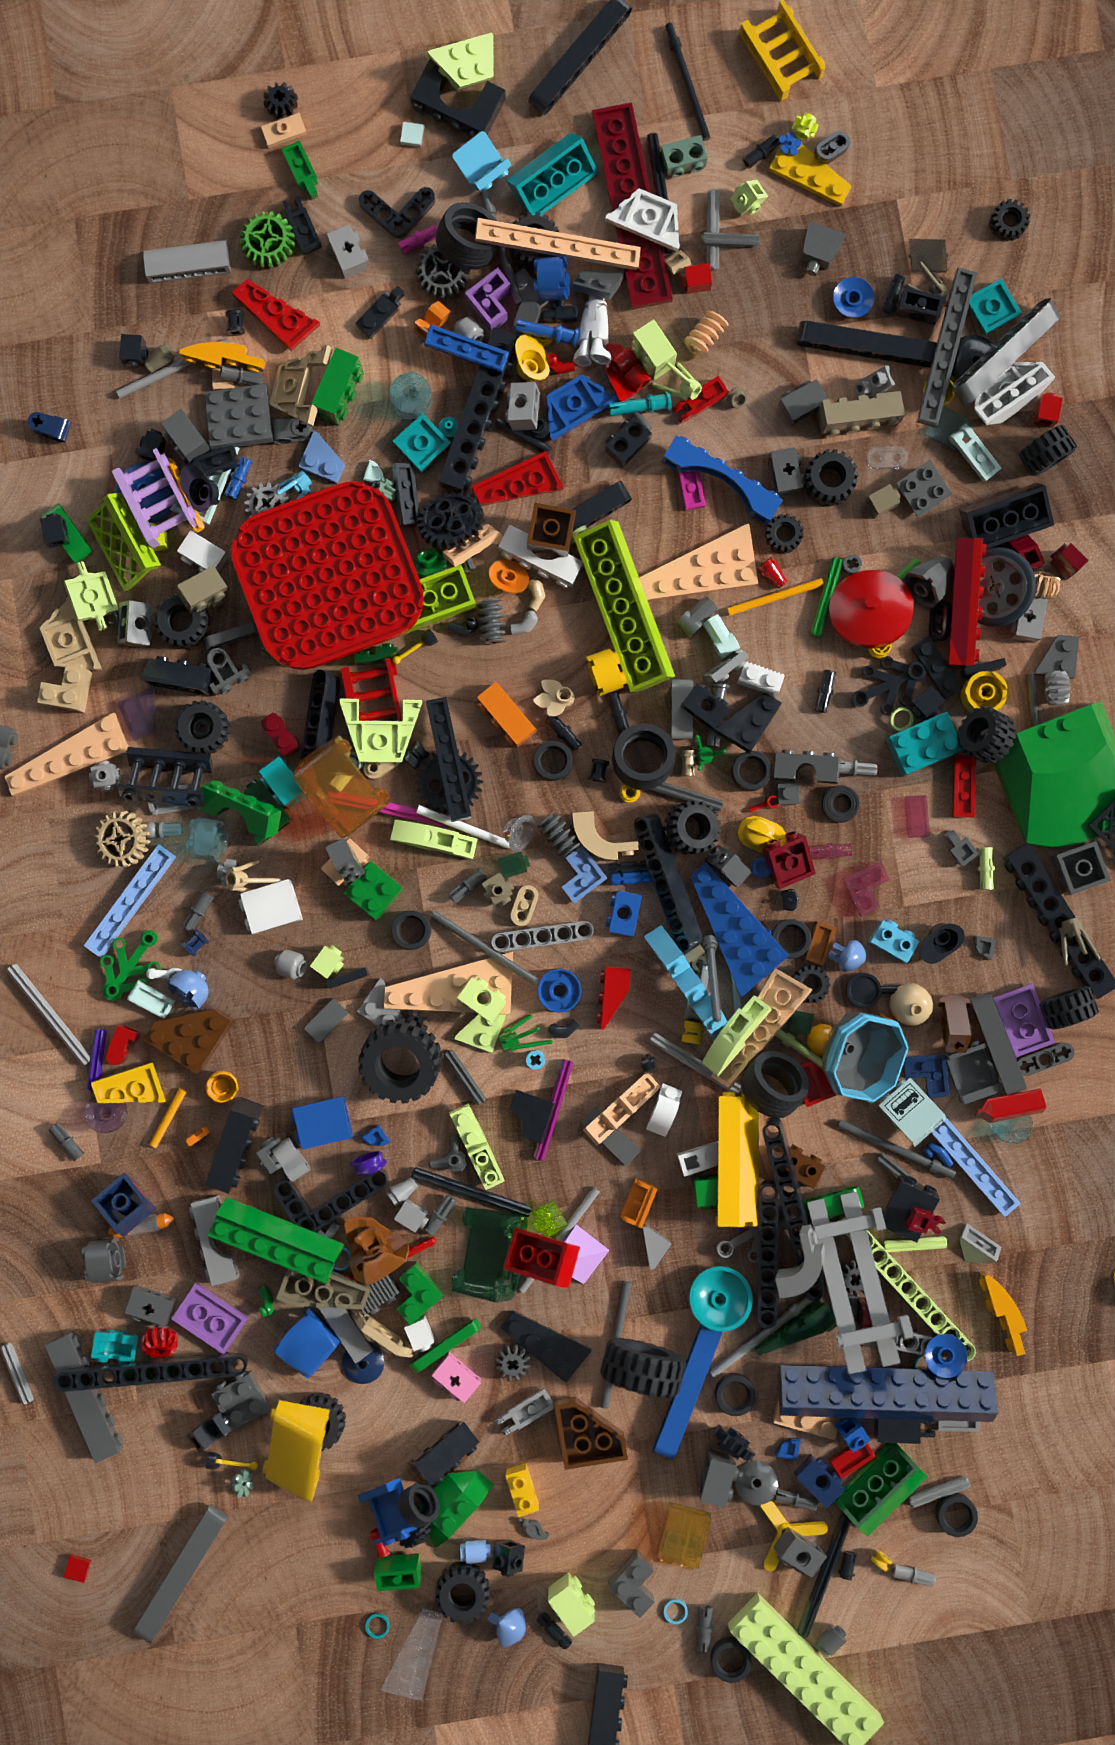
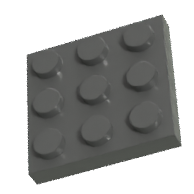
M266 384L205 392L211 450H218L230 445L240 447L273 442L268 388Z

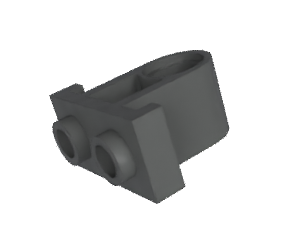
M221 648L212 649L207 656V661L220 682L218 685L210 684L211 689L217 695L228 693L232 690L231 687L233 685L246 682L250 679L249 676L253 674L246 664L242 665L243 670L239 672L231 657ZM219 655H223V663L220 665H216V657Z
M719 844L713 847L704 859L736 888L751 874V871L740 861V858L735 853Z

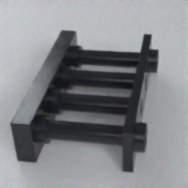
M137 747L127 748V760L132 768L128 784H118L117 786L120 799L204 807L203 791H199L203 773H212L213 763L211 754ZM141 767L153 768L149 786L136 785ZM161 769L174 770L169 788L157 787ZM182 771L194 772L190 790L178 789Z

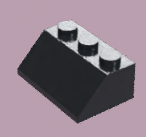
M157 656L156 659L149 658L141 675V680L149 686L211 696L212 689L210 684L213 683L215 673L210 668V665L197 663V666L189 665V662L178 659L177 662H170L169 658Z

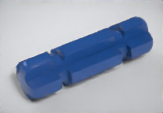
M649 871L611 875L612 885L652 882Z

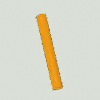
M179 1088L149 1143L150 1146L157 1148L187 1093L185 1090Z

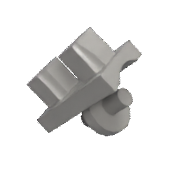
M883 366L855 384L857 395H866L871 399L873 395L883 393L893 387L895 383L890 376L889 366Z

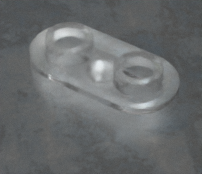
M900 446L875 447L866 456L867 465L874 470L899 469L908 460L907 451ZM893 456H898L900 461H894ZM873 457H878L879 462H874Z

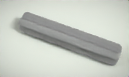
M7 1343L0 1347V1351L20 1401L24 1405L33 1401L34 1398L12 1343Z
M962 1476L914 1493L908 1499L910 1505L915 1508L969 1489L970 1483L966 1476Z

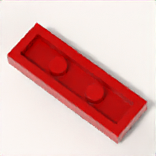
M953 755L952 817H975L976 759L968 755Z

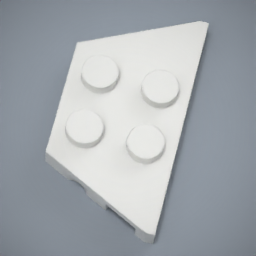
M639 188L631 194L629 199L624 200L611 214L608 213L605 217V222L676 252L679 250L677 204Z

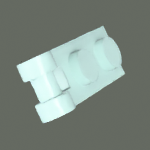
M964 424L957 433L954 432L949 436V441L957 447L980 479L985 482L998 472L1001 467L968 424ZM964 437H967L969 440L966 444L962 440Z

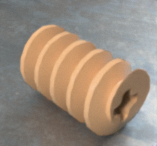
M707 311L704 317L699 320V323L695 325L694 330L684 339L685 345L696 357L703 358L704 356L701 351L705 353L709 351L706 344L713 346L714 343L711 338L717 340L719 337L716 332L722 334L724 330L721 326L727 328L729 326L728 322L718 313Z

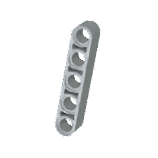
M587 921L503 932L496 934L492 938L491 944L496 951L506 952L584 941L593 935V926ZM581 925L589 927L590 933L588 936L582 937L579 935L578 928ZM560 928H566L569 931L567 939L561 940L557 936ZM539 931H546L549 938L546 942L541 943L537 940L536 936ZM519 934H525L528 937V942L523 946L516 943V937ZM498 937L506 938L507 945L505 948H497L495 941Z

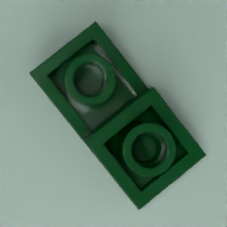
M383 643L382 647L376 646V655H373L371 651H361V654H355V663L357 666L382 663L387 658L392 659L399 655V650L397 647H394V644Z

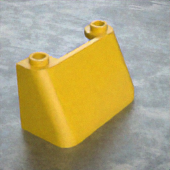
M279 1400L277 1408L272 1409L270 1421L273 1422L268 1461L265 1460L262 1473L266 1474L267 1480L299 1499L312 1502L320 1475L319 1463L325 1436V1426L330 1410Z

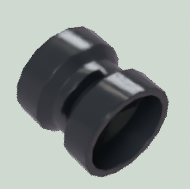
M415 740L411 744V748L405 752L404 759L416 770L420 766V762L428 758L430 754ZM411 752H413L419 759L417 760V759L411 754Z

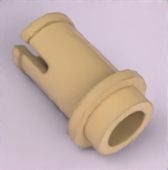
M682 750L680 755L682 757L681 775L695 776L694 760L697 757L695 750Z

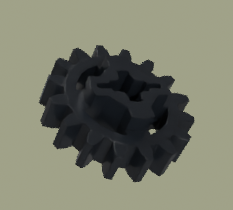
M718 1424L713 1431L714 1435L720 1440L717 1444L736 1460L741 1457L750 1463L756 1455L748 1447L750 1442L731 1426L729 1429H726Z

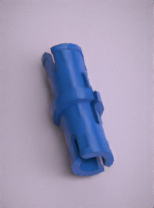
M243 456L239 460L240 467H237L231 473V480L224 492V495L229 498L232 497L234 500L237 499L242 484L246 483V475L253 463Z

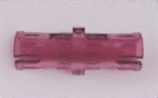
M827 843V846H809L810 852H817L811 854L812 859L828 858V860H831L833 857L852 856V851H843L844 849H852L851 843L839 845Z

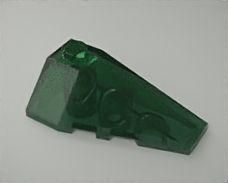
M823 1298L814 1301L802 1310L798 1317L792 1318L756 1346L755 1350L760 1356L820 1335L825 1331L830 1332L837 1326L834 1312Z

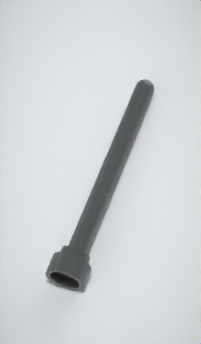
M707 935L703 937L701 947L707 955L713 1020L720 1022L721 1009L715 960L718 941L715 936Z

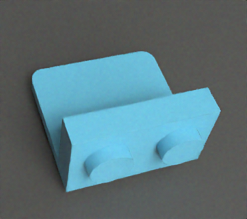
M483 131L479 132L452 154L454 162L474 191H486L493 185L492 181L494 179L504 177L509 173L507 169L512 166L508 158L502 159L487 134Z

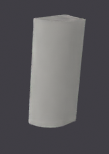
M227 240L144 251L145 274L150 284L231 273Z

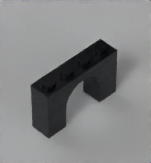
M430 59L410 96L411 106L419 113L425 112L431 115L437 122L443 121L449 124L452 129L467 133L471 138L482 131L488 135L506 100V90L487 81L477 101L472 106L461 110L453 109L447 106L441 99V92L448 78L438 71L440 67Z

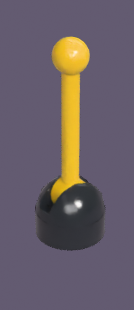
M428 628L422 633L419 643L400 656L393 657L392 662L399 664L401 659L423 644L432 646L439 641L432 630Z
M208 1452L206 1469L215 1470L221 1464L247 1467L253 1471L258 1468L256 1462L243 1463L222 1460L219 1453Z

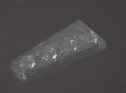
M424 1608L421 1610L380 1691L422 1701L443 1613Z

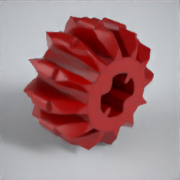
M155 1326L153 1329H147L141 1338L143 1354L148 1355V1357H156V1359L158 1357L164 1359L166 1356H172L178 1347L176 1332L172 1331L171 1328H164L163 1326L161 1328Z

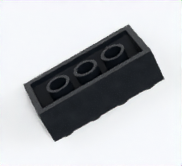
M1034 483L959 509L963 529L967 537L983 539L986 549L1054 526L1046 486L1039 483Z

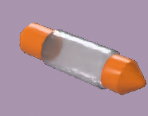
M166 1213L149 1215L126 1236L131 1237L167 1228L174 1221V1217ZM112 1227L108 1230V1234L113 1238L122 1237Z

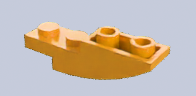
M200 343L182 348L179 351L181 357H184V361L196 364V361L203 362L205 367L215 370L216 367L221 368L224 360H226L228 365L238 367L239 364L247 366V370L256 373L259 370L264 371L266 365L265 360L247 355L248 349L246 346L235 343Z
M980 1272L982 1279H979V1284L982 1291L986 1292L988 1298L985 1300L986 1307L996 1317L1002 1316L999 1318L1003 1331L1006 1330L1008 1336L1005 1339L1008 1350L1017 1356L1025 1354L1019 1333L1027 1331L1018 1307L1007 1291L995 1279L985 1272Z

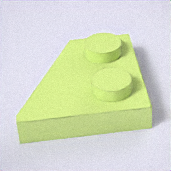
M478 1014L454 1039L492 1053L506 1014H499L493 1023H490Z

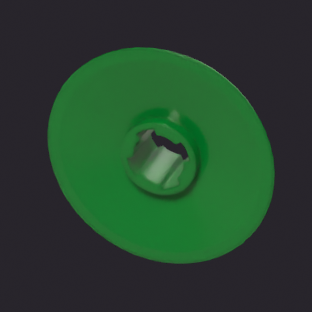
M427 548L418 554L417 559L414 561V566L418 576L427 577L444 571L449 561L445 559L442 552L436 551L433 548Z

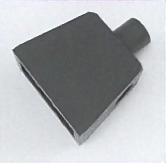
M809 221L800 258L801 261L808 263L805 273L816 276L819 268L827 270L842 246L846 234Z

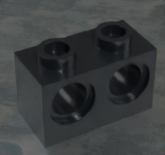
M635 416L631 420L626 419L620 426L621 430L616 435L614 433L610 435L605 442V452L622 468L652 437V432ZM637 430L640 435L632 437L629 435V431ZM621 444L625 447V450L618 452L614 447Z

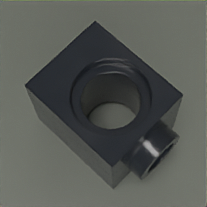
M52 513L46 515V518L40 519L44 543L49 548L70 544L66 520L61 515Z

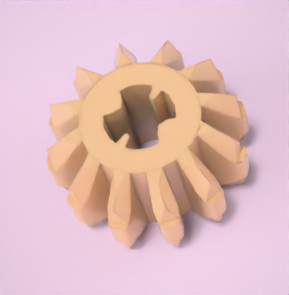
M1035 570V597L1048 599L1056 597L1060 588V578L1049 572Z

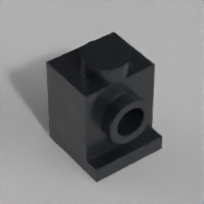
M155 429L147 430L146 435H143L140 440L139 446L141 448L135 449L138 457L150 462L157 459L153 452L155 448H157L160 454H163L167 443L162 436L163 433Z

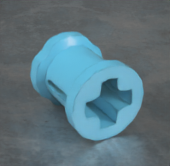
M535 1050L528 1053L526 1063L529 1068L537 1070L543 1067L545 1058L541 1051ZM540 1055L539 1060L541 1063L532 1065L530 1056Z

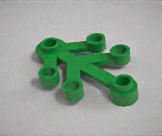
M146 930L141 934V943L128 962L125 951L126 941L120 937L114 939L112 945L117 952L120 973L116 979L112 967L114 958L111 955H105L100 960L101 965L105 969L107 980L102 988V993L106 999L115 1001L121 998L123 992L132 991L137 982L123 984L128 976L144 974L148 969H151L152 964H157L158 970H161V964L157 961L135 967L147 948L154 946L158 942V934L154 930ZM151 935L153 937L152 942H147L145 936ZM117 940H121L123 942V946L121 948H118L116 946ZM105 957L110 958V965L104 964ZM139 979V981H144L146 985L149 986V982L147 979ZM111 986L116 988L115 994L109 992Z

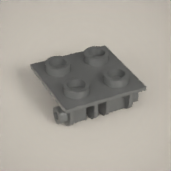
M931 460L896 483L899 487L897 489L899 495H904L918 518L952 495Z

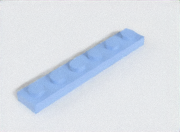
M160 844L157 845L84 945L87 949L100 958L107 953L114 939L118 938L176 859V856Z
M947 1118L931 1132L1002 1216L1006 1217L1021 1204Z

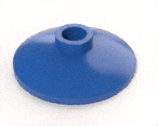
M849 277L842 280L836 286L833 293V302L836 309L842 315L849 318H858L867 314L872 308L874 291L866 280L859 277ZM851 297L855 298V299H856V302H855V303H851V302L849 301V298H851Z
M940 1334L928 1342L925 1349V1361L928 1368L937 1376L943 1378L955 1377L964 1370L967 1364L968 1354L966 1347L956 1336ZM943 1351H946L948 1354L946 1359L941 1358Z

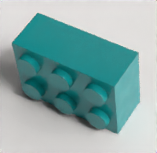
M948 712L885 739L902 777L961 752V748L958 746L957 732Z

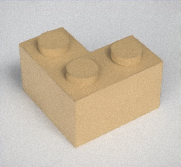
M65 665L62 686L41 682L37 703L47 707L85 713L92 672L85 668Z

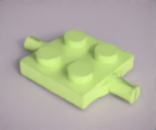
M79 562L76 564L79 576L64 582L77 622L95 619L98 630H105L107 626L103 617L119 610L106 572L88 573L85 563L81 562L80 564Z

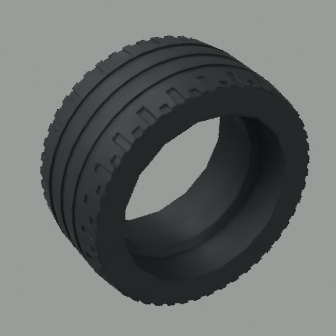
M467 202L455 203L445 211L438 225L435 241L438 250L449 262L463 269L475 270L481 269L491 261L498 246L469 242L462 238L455 229H464L475 235L478 218L492 221L497 220L481 206Z
M646 723L632 725L625 729L617 738L612 753L613 769L620 781L630 788L638 790L654 789L664 783L673 770L675 747L671 737L660 727ZM649 741L656 744L662 750L664 762L661 768L649 774L638 773L631 770L625 764L623 752L630 743Z
M771 1050L759 1054L747 1067L741 1079V1090L748 1103L754 1109L767 1117L779 1119L792 1114L804 1101L809 1091V1079L804 1069L795 1059L785 1053ZM762 1074L770 1075L781 1082L788 1095L778 1093L768 1086Z

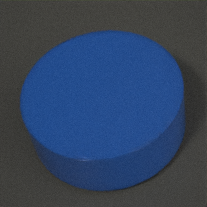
M759 857L751 864V871L757 878H765L772 872L771 868L766 865L765 857Z

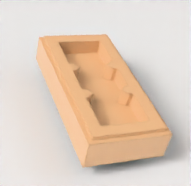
M300 113L261 126L269 148L307 135Z

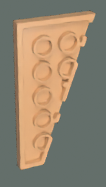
M749 523L639 577L647 601L758 585Z
M513 952L502 954L513 961ZM488 958L385 987L384 1009L476 1013L458 1000L457 997L472 977L475 980L479 977L488 983L487 988L494 992L496 989L506 996L504 1000L507 1004L499 1014L510 1015L512 971L493 958ZM481 993L477 998L478 1003L482 1005L489 1002V995Z

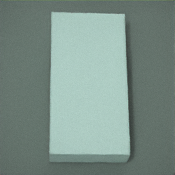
M139 980L127 1000L163 1019L166 1018L175 1003V1000Z

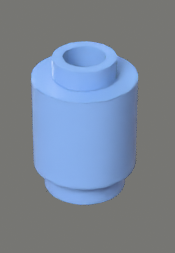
M486 1540L466 1541L460 1544L461 1562L466 1561L467 1564L487 1562V1558L491 1557V1544H486Z

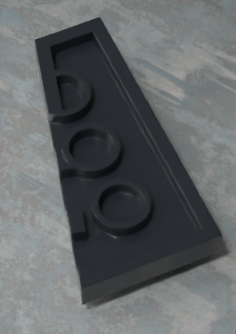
M515 1310L501 1326L504 1332L565 1383L592 1351L591 1347L566 1337L556 1330L548 1328Z

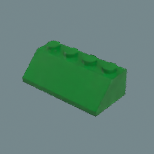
M888 1443L875 1458L870 1460L843 1487L844 1491L835 1499V1502L853 1524L868 1537L928 1476L897 1443Z

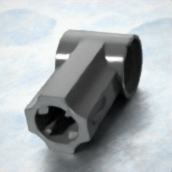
M704 596L690 611L688 610L684 613L676 624L691 638L700 630L703 623L718 607L710 598Z

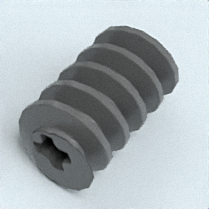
M486 599L477 603V607L481 609L478 611V616L482 617L478 622L480 625H484L479 628V632L484 633L480 636V640L486 644L506 642V639L500 638V635L505 634L504 630L499 629V627L505 625L504 622L498 620L504 617V614L498 613L499 610L503 609V606L497 605L498 602L502 601L501 599Z
M553 812L539 822L536 827H544L541 834H549L546 839L547 842L554 840L551 846L552 849L559 847L556 854H564L562 857L564 858L581 843L580 841L573 843L576 836H568L571 829H563L566 822L558 823L561 815L553 816Z

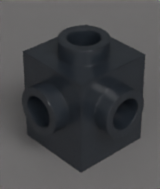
M513 1540L496 1542L492 1569L508 1577L513 1576L514 1573L522 1572L525 1545Z

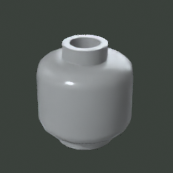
M465 317L456 322L454 333L483 342L484 328L472 317Z
M287 949L275 957L274 966H276L277 974L294 980L305 973L307 962L302 954Z

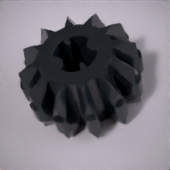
M276 81L275 87L268 85V92H264L263 95L265 99L263 104L265 108H268V114H274L277 120L280 115H283V118H286L288 113L293 115V109L298 108V103L296 102L298 96L297 93H294V88L292 86L287 87L285 82L281 86Z

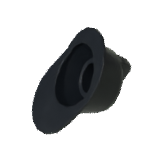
M194 464L185 466L180 474V486L194 510L205 512L212 505H217L219 503L217 484L208 479L200 467Z
M939 923L934 925L920 946L922 960L926 963L934 964L956 951L964 942V930L957 924Z

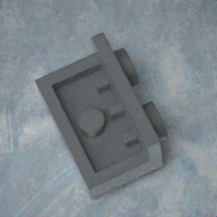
M273 1137L259 1146L261 1150L257 1152L261 1159L259 1161L261 1167L265 1172L269 1171L270 1174L282 1167L271 1149L282 1141L280 1137L276 1140Z

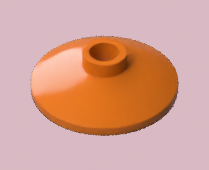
M499 560L493 563L489 569L490 582L502 592L516 594L524 591L528 586L529 575L525 568L517 562Z

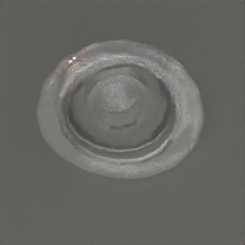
M523 815L520 818L515 817L505 824L503 837L509 843L512 852L522 851L534 837L537 822L533 816Z

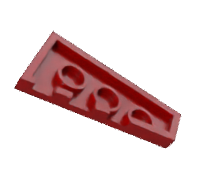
M248 279L232 291V296L290 351L294 350L320 326V321L315 318L311 319L303 311L296 310L287 305V302L280 298H275L270 295V292Z

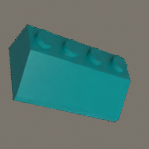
M570 132L506 181L514 197L526 213L531 212L532 215H536V212H539L540 216H542L599 172L582 137Z

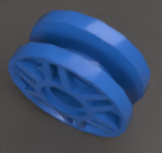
M562 968L547 972L540 980L537 989L542 1005L548 1010L557 1013L567 1012L574 1008L579 1002L582 992L581 983L577 976L571 971ZM556 985H563L566 992L563 996L555 995L554 987Z

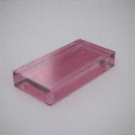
M927 795L906 796L905 809L908 838L929 837Z

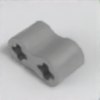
M291 1137L271 1148L275 1158L292 1182L311 1171L309 1164Z

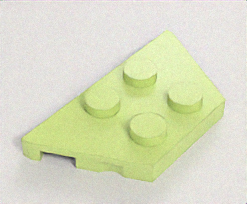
M489 33L426 52L425 57L428 60L432 59L440 67L438 71L449 79V82L456 90L488 81L493 77V34Z

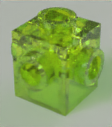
M554 1200L531 1212L535 1219L532 1222L538 1233L542 1232L545 1236L555 1235L558 1231L568 1226Z

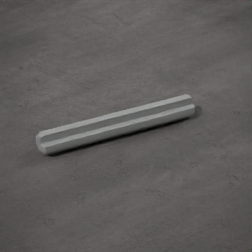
M711 189L707 192V232L719 233L720 192L717 189ZM707 245V263H709L711 271L719 268V246Z

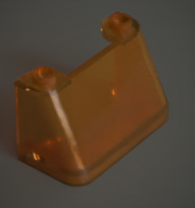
M338 735L302 759L296 767L293 776L298 786L341 838H347L386 807L390 802V797L384 788L376 787L374 789L349 758L350 744Z

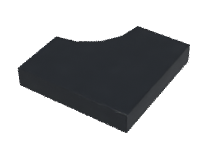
M516 1090L509 1110L516 1113L521 1120L523 1128L521 1137L543 1144L556 1103Z

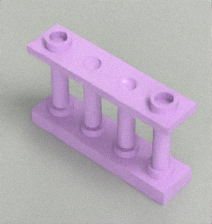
M157 448L153 450L157 458L155 461L129 474H124L120 468L112 471L147 543L152 548L160 545L157 540L160 533L187 519L193 527L197 526L194 520L197 516L193 508L187 506L167 467L170 465L168 458L164 453L160 454ZM160 467L162 468L166 477L139 491L132 490L130 485L133 484V481ZM170 484L174 495L147 509L145 507L141 508L139 502L142 501V498ZM179 502L183 510L182 513L157 526H150L148 522L151 519L150 516Z

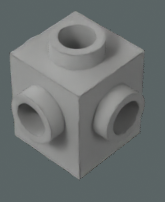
M109 761L96 763L97 766L91 767V773H89L91 785H94V788L101 790V792L113 791L120 784V769L116 765L109 764ZM101 773H106V777L104 779H102Z

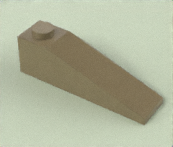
M287 1269L276 1299L295 1307L364 1309L371 1288L332 1271L328 1283L325 1284Z

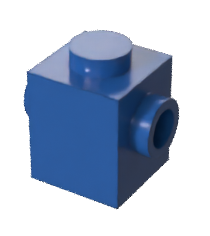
M843 1418L834 1425L853 1453L871 1441L856 1418Z

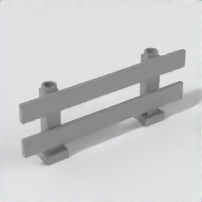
M857 1192L840 1195L846 1220L829 1222L824 1199L807 1202L813 1226L812 1232H816L817 1244H824L825 1248L822 1267L839 1335H836L839 1349L843 1348L849 1374L866 1371L860 1344L876 1341L882 1366L884 1367L900 1363L894 1337L902 1335V1339L914 1337L908 1315L897 1317L898 1322L890 1324L866 1230L874 1228L875 1232L885 1230L886 1226L881 1207L872 1209L870 1215L863 1216ZM848 1233L850 1234L873 1328L856 1331L833 1238L834 1236Z

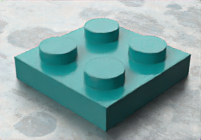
M1002 278L972 294L968 307L984 336L1020 317L1022 314Z
M421 414L393 440L396 447L421 473L451 446V442L424 414Z

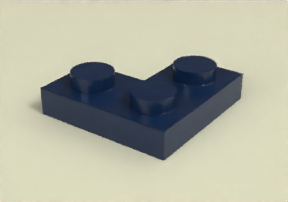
M945 1054L905 1057L903 1063L905 1079L925 1077L926 1091L929 1098L950 1096Z

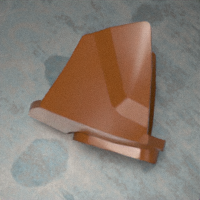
M357 1216L344 1219L345 1234L352 1252L348 1264L356 1282L365 1286L373 1284L406 1262L409 1254V1244L402 1236L381 1225L372 1217Z

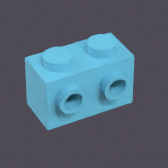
M889 919L879 921L868 943L902 963H908L920 942L915 939L916 935L906 929L904 932L897 928L898 924Z

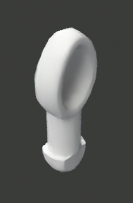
M151 968L147 970L146 975L149 979L162 978L169 981L173 975L182 969L155 970Z

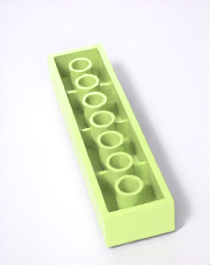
M758 1592L728 1623L730 1632L844 1745H864L884 1724L880 1713L800 1636Z

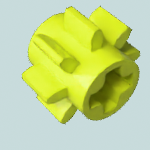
M803 113L801 117L797 115L792 129L795 130V136L801 140H808L809 136L814 138L819 126L815 123L816 118L809 113Z

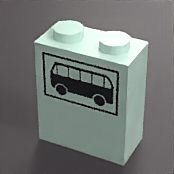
M909 1078L907 1081L905 1079L902 1080L895 1087L897 1090L891 1095L889 1093L880 1100L879 1108L915 1147L944 1122L946 1116L919 1086Z

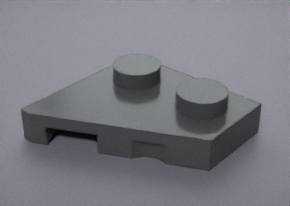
M581 271L572 283V290L611 300L625 280V271Z

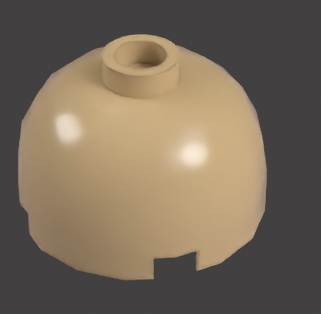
M907 983L899 986L894 995H891L889 1007L892 1015L899 1022L907 1026H917L929 1019L933 1010V1002L925 988L915 983Z

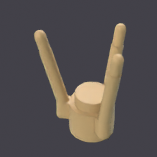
M259 860L239 867H231V871L226 875V884L231 891L248 892L251 889L244 888L247 883L281 882V879L248 878L247 874L242 872V870L259 864Z

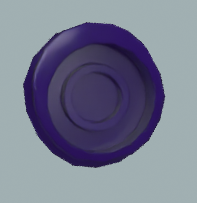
M372 1151L357 1157L350 1164L355 1170V1176H361L379 1171L386 1165L387 1160L383 1158L381 1151Z

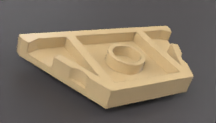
M68 596L66 602L59 609L57 608L52 613L51 618L46 620L40 627L53 664L59 668H65V665L100 671L102 668L84 622H77Z
M351 1309L349 1311L359 1329L364 1333L363 1336L371 1342L376 1341L381 1344V1349L386 1353H394L397 1356L416 1358L420 1353L419 1349L414 1351L409 1342L370 1315L366 1314L363 1316L359 1309Z

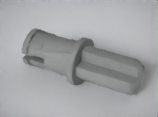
M857 760L855 762L840 761L839 774H851L856 777V774L876 775L877 765L857 763Z
M896 1563L893 1565V1578L896 1577L910 1581L911 1584L919 1583L933 1587L935 1584L936 1575L933 1573L918 1570L915 1566L910 1568Z

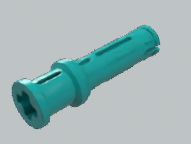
M666 391L661 395L653 396L652 394H647L645 398L608 403V410H610L608 413L609 416L645 410L650 413L665 408L666 410H671V396Z

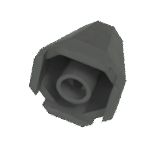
M938 556L914 567L902 581L910 590L911 595L917 598L915 600L917 604L933 608L944 597L954 573V566L949 558Z

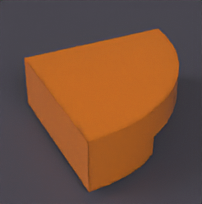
M207 1126L203 1127L188 1137L186 1142L189 1146H192L211 1132Z

